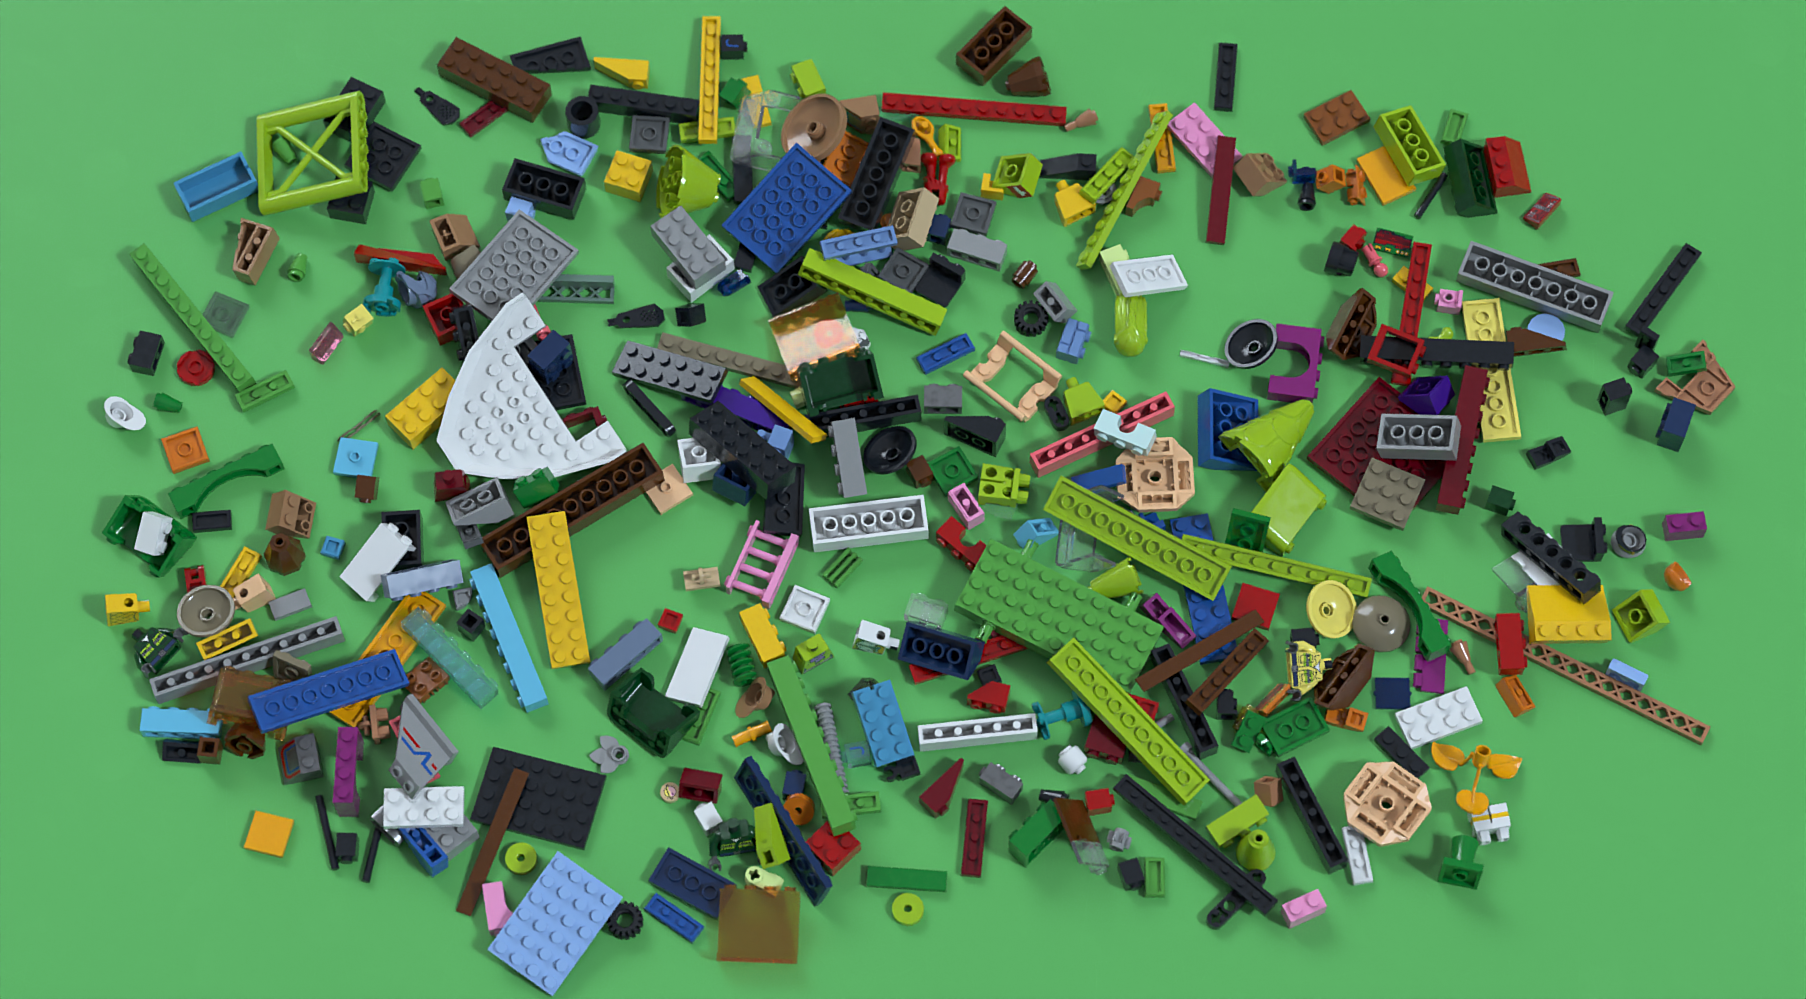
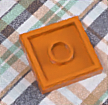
M197 426L161 439L173 474L210 462Z

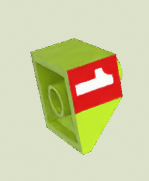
M1031 153L1001 156L991 188L1003 189L1004 194L1017 198L1033 197L1043 164Z

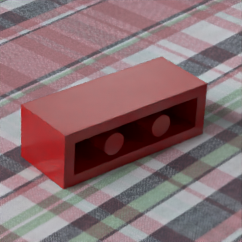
M1520 613L1496 614L1494 625L1499 675H1522L1524 669L1527 668V656L1523 654V650L1526 649V640L1522 638L1524 620L1520 619Z

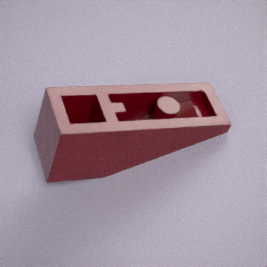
M962 757L919 796V803L935 819L939 815H945L949 810L964 767V759Z

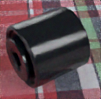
M578 96L569 101L565 114L570 133L582 139L593 137L598 133L601 123L596 102L587 96Z

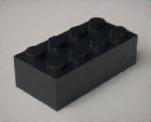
M514 158L502 188L504 200L510 201L512 196L532 202L534 209L574 220L586 191L585 178Z

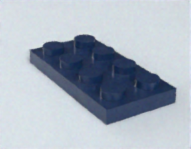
M668 847L648 880L650 884L718 920L737 888V884Z

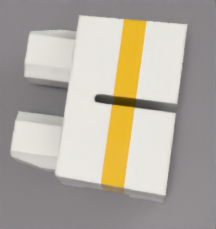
M1506 803L1490 805L1481 815L1467 814L1472 826L1473 837H1477L1480 846L1490 844V834L1495 833L1498 842L1508 841L1511 824Z

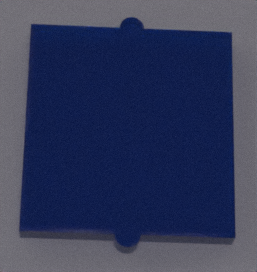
M1375 678V691L1373 695L1375 696L1376 709L1405 710L1410 708L1412 692L1410 691L1409 678Z

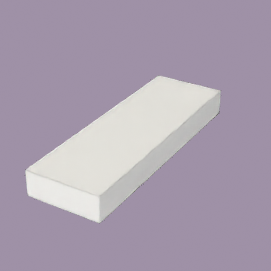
M1351 826L1342 827L1341 831L1353 886L1373 883L1364 836Z

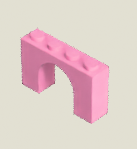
M502 881L482 884L490 935L497 937L513 914L506 905Z

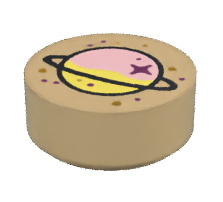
M669 782L661 787L660 795L664 802L674 803L679 799V787L675 783Z

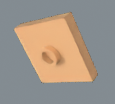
M673 464L662 470L665 481L645 492L660 515L693 496L692 491L683 482V478Z

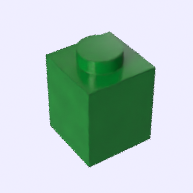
M731 77L719 96L726 103L739 110L751 91L747 88L748 84L740 78L735 80Z

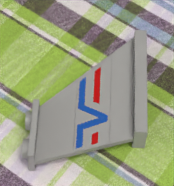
M410 694L406 696L400 706L401 716L396 755L393 764L389 768V772L409 797L415 799L417 794L444 766L453 762L459 751L415 696Z

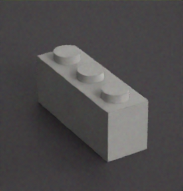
M954 228L947 246V256L999 272L1007 254V244L1003 241L991 240L981 234H971L964 229L958 230Z

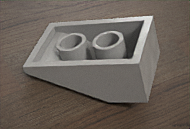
M498 477L445 502L454 526L497 523L514 515L507 494Z

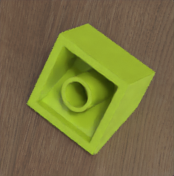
M1653 589L1639 590L1612 609L1629 643L1654 634L1670 623Z

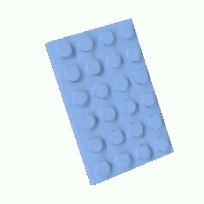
M557 851L487 950L553 996L623 897Z

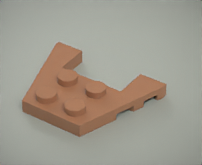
M1702 339L1692 352H1705L1707 371L1698 372L1683 389L1666 377L1655 388L1654 392L1672 400L1675 397L1696 405V410L1711 415L1734 391L1735 385L1723 367H1720L1715 355L1708 349L1705 340Z

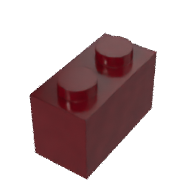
M684 767L679 782L678 797L717 804L722 789L723 774Z

